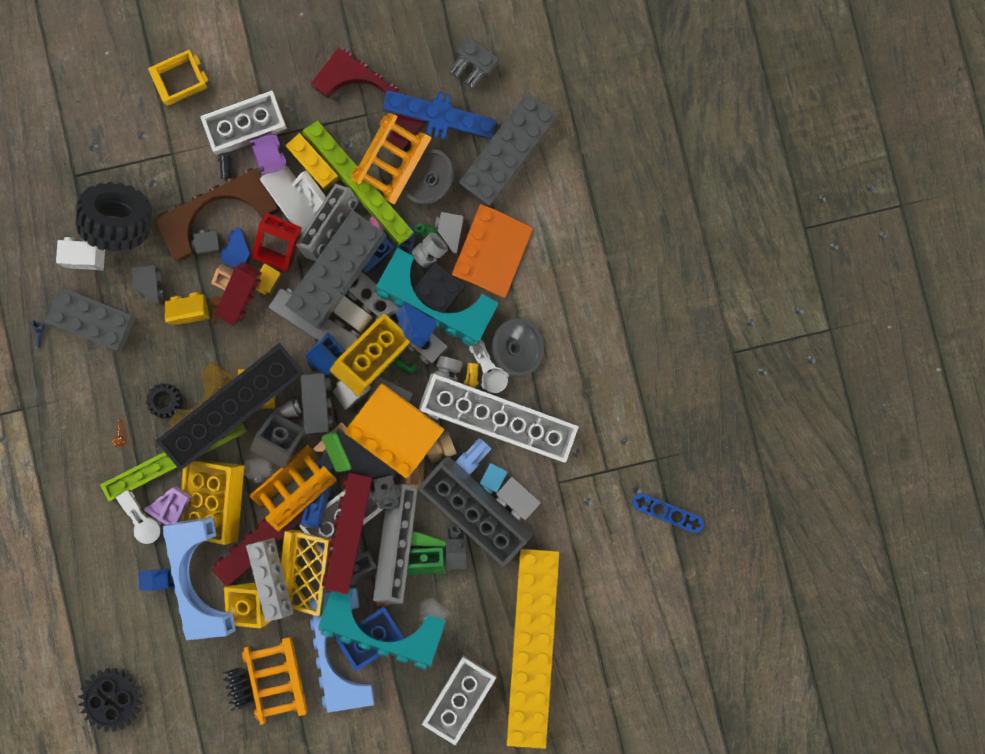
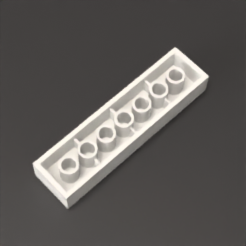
M436 374L430 375L418 410L564 463L567 461L579 427Z

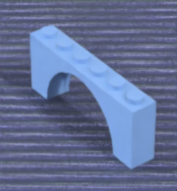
M213 517L172 522L163 526L167 556L170 560L171 575L174 580L175 594L178 599L179 613L186 640L223 637L236 631L232 612L218 611L205 604L196 594L190 580L189 564L194 550L201 542L216 536Z
M352 588L351 610L360 607L358 588ZM331 592L325 593L323 612ZM312 598L308 603L312 609L317 610V602ZM313 615V619H310L312 631L315 630L316 638H313L314 649L318 650L319 657L316 658L317 669H321L322 677H319V684L321 689L324 688L325 696H322L323 708H327L328 713L374 705L375 699L372 684H360L349 681L338 674L333 668L327 655V637L321 635V631H318L322 616Z

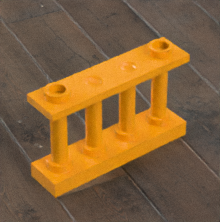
M388 113L382 118L381 126L359 166H356L353 170L351 181L360 184L364 180L381 190L387 202L395 204L431 137L421 132H418L416 135L394 123L398 116ZM390 130L411 142L412 145L408 151L405 152L385 140ZM381 146L402 158L399 168L396 169L376 157ZM372 163L393 175L389 185H385L367 174Z
M306 445L298 452L284 469L280 468L249 495L260 507L266 506L270 514L265 519L278 532L337 481L335 476L325 466L321 469L315 463L318 454L309 445ZM309 466L314 475L305 482L300 473ZM294 479L299 488L290 494L285 486ZM280 492L285 500L278 507H275L270 499Z
M292 636L283 638L279 646L251 651L250 646L244 647L242 658L243 662L247 663L257 708L254 709L256 721L259 720L260 725H263L267 722V716L293 710L298 712V716L306 715L308 709ZM279 653L285 654L287 662H284L283 665L255 670L253 659ZM283 672L290 675L291 681H288V684L259 689L257 678ZM288 691L290 693L293 692L295 700H292V703L264 709L262 697Z

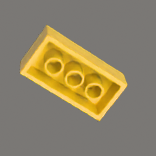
M384 313L335 361L330 371L359 397L407 348L411 341L405 338L402 329Z

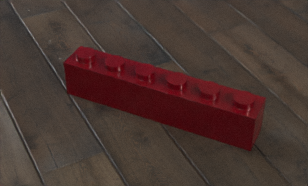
M351 473L348 474V478L344 477L342 489H345L344 497L340 496L338 504L341 512L340 516H336L334 527L337 528L336 536L332 535L330 547H333L332 555L328 554L326 566L329 567L328 574L323 575L322 586H325V591L344 595L349 594L372 483L371 477Z
M304 510L279 532L264 518L257 525L259 528L254 533L252 531L248 532L243 537L244 541L240 545L236 543L228 550L230 553L225 558L221 556L213 563L215 565L212 569L214 574L225 586H231L251 568L246 545L271 538L275 539L277 545L284 539L285 531L295 529L301 524Z

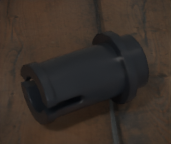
M231 155L219 156L220 179L232 177L231 162L233 159H231Z

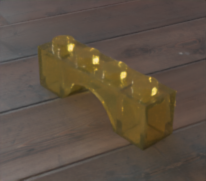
M209 361L199 376L204 385L202 401L196 407L189 410L177 409L167 426L172 428L232 381L230 379L232 375Z

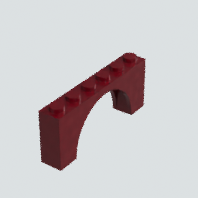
M339 47L311 82L312 88L327 99L338 89L356 83L372 85L385 94L386 91L399 93V89L394 84L384 82L383 77L378 72L374 71L372 73L367 69L368 66L363 61L359 60L357 62L352 58V53L346 49L341 50ZM395 114L398 117L394 123L414 135L421 132L427 124L424 121ZM393 130L387 138V141L403 151H406L411 145L409 140Z

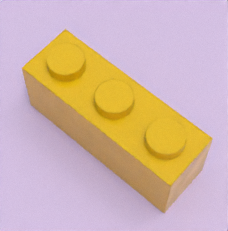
M300 133L285 145L287 150L325 192L340 180L338 175Z

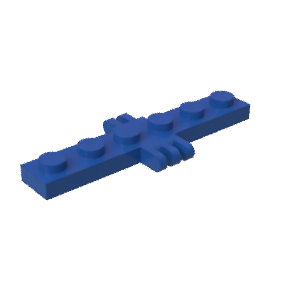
M386 91L382 110L428 122L426 135L430 136L432 129H434L433 137L437 138L439 131H441L440 139L444 140L447 128L487 139L493 138L496 120L452 108V103L449 102L450 94H445L443 101V92H438L437 99L433 98L432 102L396 92Z

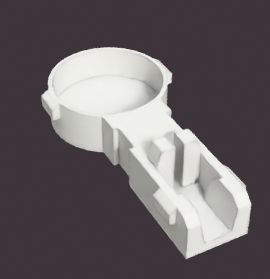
M480 339L476 346H469V350L482 367L481 386L483 390L486 389L490 393H500L506 388L509 375L501 368L495 367L494 363L490 360L484 341Z
M127 489L124 493L118 495L116 499L126 514L133 520L135 538L144 544L155 542L161 533V522L143 513L141 506L134 498V494Z

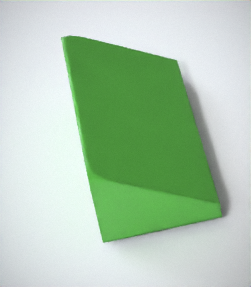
M332 431L323 435L321 439L337 472L350 470V463L336 432Z

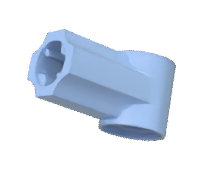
M479 438L467 452H464L457 459L456 463L470 475L491 448Z

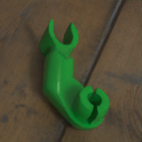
M422 223L415 226V233L424 238L431 232L439 235L435 229Z
M399 357L392 362L398 369L411 376L415 375L420 369L414 362H411L409 366L406 365Z

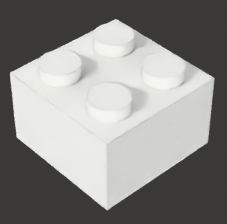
M64 237V240H58L56 263L68 269L104 270L105 249L104 251L99 250L96 246H90L88 241H76V238Z

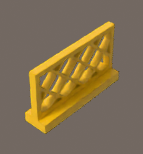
M298 529L285 531L281 566L292 609L322 616L325 598V586H322L323 575L328 573L326 561L328 554L330 555L331 539L303 533ZM301 538H305L309 544L304 550L300 545ZM318 542L325 543L324 552L321 554L315 546ZM309 549H312L316 555V558L310 561L305 553ZM300 556L303 557L307 564L302 569L298 564ZM317 560L322 565V571L319 573L313 566V563ZM308 567L314 575L310 580L307 579L303 572ZM298 575H300L305 583L301 587H298L295 582ZM315 579L320 584L317 592L311 585V582ZM306 586L312 594L307 599L301 591ZM295 594H298L302 601L300 605L293 604ZM312 598L317 602V610L312 609L308 603Z

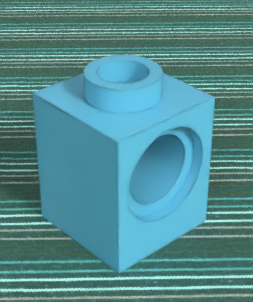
M490 463L480 484L490 494L493 491L498 492L507 471Z

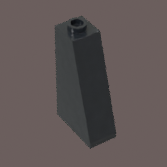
M337 429L336 434L351 466L350 470L344 472L371 477L372 480L392 476L394 481L398 472L346 435L343 430ZM325 448L317 461L322 466L335 469Z

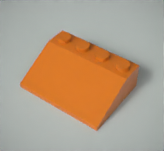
M480 204L452 276L459 281L506 298L533 228L497 210Z

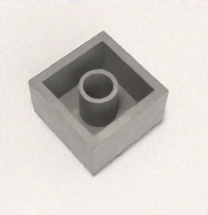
M513 477L496 493L499 496L496 500L504 507L510 506L513 509L511 513L518 520L521 518L526 520L540 504Z

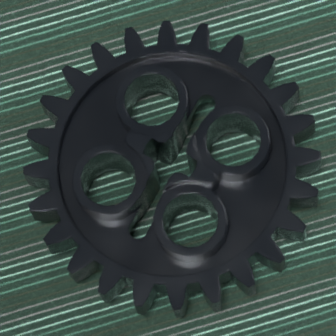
M106 668L104 673L101 670L97 671L98 677L95 674L90 675L92 681H85L88 687L81 688L85 693L79 695V698L84 700L78 705L84 706L85 709L80 713H87L84 720L91 719L90 726L98 724L97 730L104 726L105 732L109 731L111 727L112 731L115 732L117 731V726L122 730L125 728L124 723L129 726L131 725L130 719H137L134 713L141 712L137 706L143 704L142 701L138 700L143 694L137 693L141 686H134L137 679L131 681V673L124 676L125 670H121L118 674L117 668H113L112 673L109 668ZM106 681H110L113 684L112 691L106 689ZM121 693L128 695L129 700L127 703L122 702L120 698ZM113 696V703L110 704L108 697ZM94 697L100 698V707L94 705ZM119 706H122V707H124V708H125V710H124V711H122V710H121V708H120V707H119ZM109 709L116 711V718L109 716Z

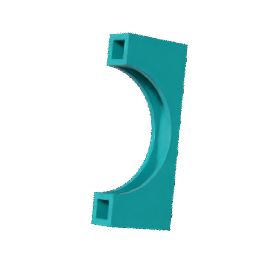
M397 248L374 290L377 296L383 300L388 299L394 302V305L398 308L406 302L437 321L436 328L440 327L449 336H456L462 339V342L468 346H476L499 303L482 294L474 305L458 313H440L428 308L418 299L411 285L410 268L414 256Z
M352 588L349 589L348 595L330 593L318 626V631H321V635L332 638V636L339 637L340 641L346 644H351V642L357 643L359 648L368 651L370 648L377 650V654L381 656H395L397 661L415 663V667L423 670L426 667H431L446 620L427 614L421 627L408 638L396 642H382L367 636L354 621L350 605L353 593Z

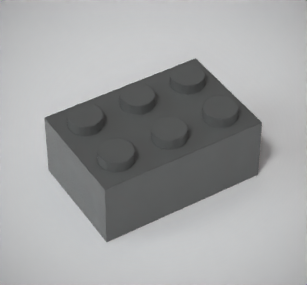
M324 373L301 375L305 434H328L332 429H335V420L330 413V410H333V398L329 397V391L332 390V381Z

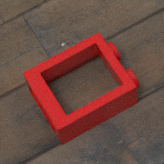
M266 213L258 226L252 258L287 272L294 262L297 251L295 244L300 238L302 227ZM265 232L289 242L286 256L262 246Z

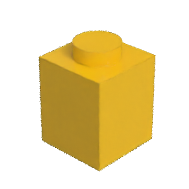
M264 263L260 270L262 272L260 277L262 282L257 291L264 295L266 293L272 295L283 275Z

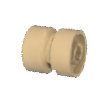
M448 431L443 432L427 452L431 463L442 460V456L450 457L457 454Z

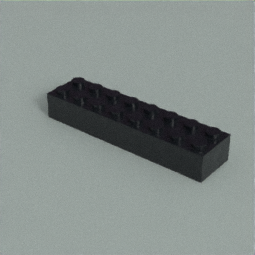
M278 343L158 438L156 442L181 471L304 372L283 346Z

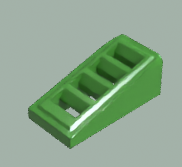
M412 530L410 546L445 547L446 542Z

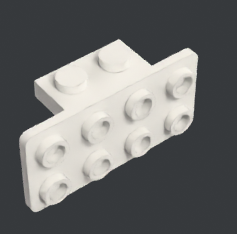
M284 166V170L263 175L260 181L288 220L302 227L301 236L326 199V196L307 170L296 178L291 170Z

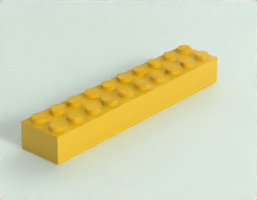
M520 549L507 746L546 749L559 551Z

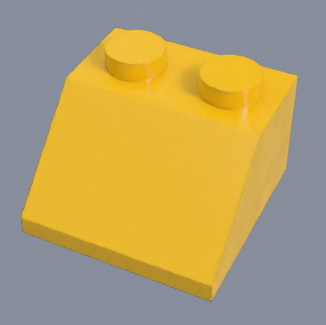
M200 292L190 293L189 297L182 298V296L170 297V301H165V322L172 326L210 319L207 298L205 295H201Z
M256 583L224 587L225 612H232L235 626L262 628L272 622H265Z

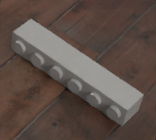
M281 288L269 305L272 311L317 340L329 332L345 350L361 336L352 329L350 332L343 328L345 325L336 319L334 322L328 319L321 329L315 328L285 306L294 293L288 288L286 291Z
M404 484L398 485L401 497H397L399 505L385 509L373 601L385 604H403L418 490L415 487Z

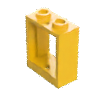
M190 50L148 68L161 99L166 106H170L208 88L206 82L209 80L204 70L200 71L198 67L201 64L197 54L193 55ZM190 61L200 83L170 96L160 74Z

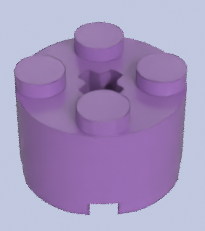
M270 133L249 141L250 146L253 148L252 152L259 171L264 170L261 172L262 176L284 170L286 160L283 152L279 153L278 151L280 144L276 134L272 135Z

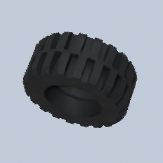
M107 182V184L98 183L95 187L91 186L87 191L85 190L77 200L76 230L85 242L88 241L90 246H96L99 250L104 251L105 249L109 250V252L118 250L125 252L126 249L132 250L137 245L140 246L149 236L152 206L148 198L140 190H135L133 186H125L124 183L119 182L118 184H113V182ZM107 216H117L121 218H112Z

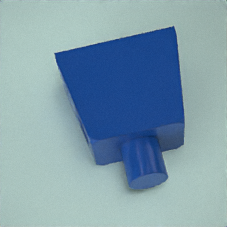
M327 332L312 346L305 356L308 359L307 363L310 368H316L321 374L327 375L332 374L330 371L331 367L346 350Z

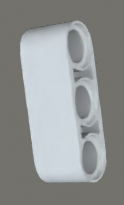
M345 296L333 311L360 333H362L373 318Z

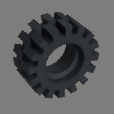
M160 383V385L153 386L154 388L150 389L149 395L147 394L146 396L147 408L151 411V414L165 419L177 415V412L181 410V404H183L181 399L183 397L179 393L180 391L170 384ZM166 393L170 395L172 402L168 408H161L157 400L161 394Z

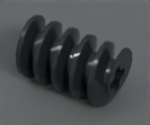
M234 668L221 672L228 674L223 681L230 682V684L225 686V689H231L227 696L233 697L228 703L235 705L230 711L248 707L254 702V699H248L252 692L246 691L250 684L244 683L249 679L248 676H242V674L247 672L245 668Z

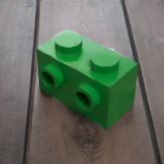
M443 548L410 549L407 575L446 573V554Z

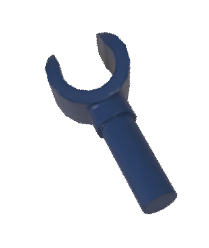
M33 320L31 326L35 330L36 347H40L41 332L44 331L45 324L41 320L40 327L36 328V321Z

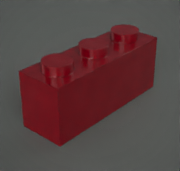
M244 262L237 265L214 315L233 326L239 321L242 322L247 315L246 307L250 306L254 300L252 294L254 290L259 288L262 282L260 280L262 272Z

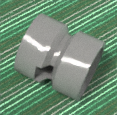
M431 232L423 240V243H419L412 250V255L422 267L430 268L437 261V258L442 257L448 251V247L439 235Z
M439 356L437 362L439 369L434 374L458 382L456 375L460 373L463 362Z

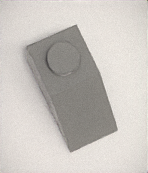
M441 212L440 217L436 218L435 228H438V234L445 241L451 253L457 256L464 216Z

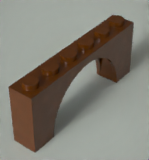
M249 168L243 172L242 176L238 178L236 176L226 180V184L213 186L209 189L208 193L204 195L198 194L192 198V201L180 203L175 206L174 210L170 212L164 211L158 215V218L154 221L177 263L195 255L191 244L192 225L199 212L216 200L237 199L252 206L262 219L266 213L274 215L280 212L273 197L260 181L262 175L257 168Z

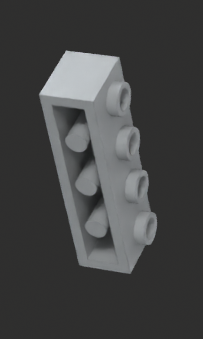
M335 184L295 245L305 258L316 261L350 212L356 208L359 200L350 188Z
M271 538L246 545L265 622L294 614L275 539Z

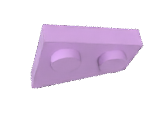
M175 486L167 491L166 494L156 499L154 503L147 506L144 511L165 525L179 522L192 496Z

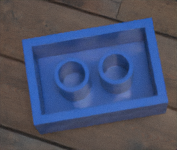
M386 605L357 623V626L363 633L378 641L396 642L406 638ZM339 637L335 638L355 672L381 656L377 654V650L371 648L369 651L359 648L357 643L351 642V644L341 642Z

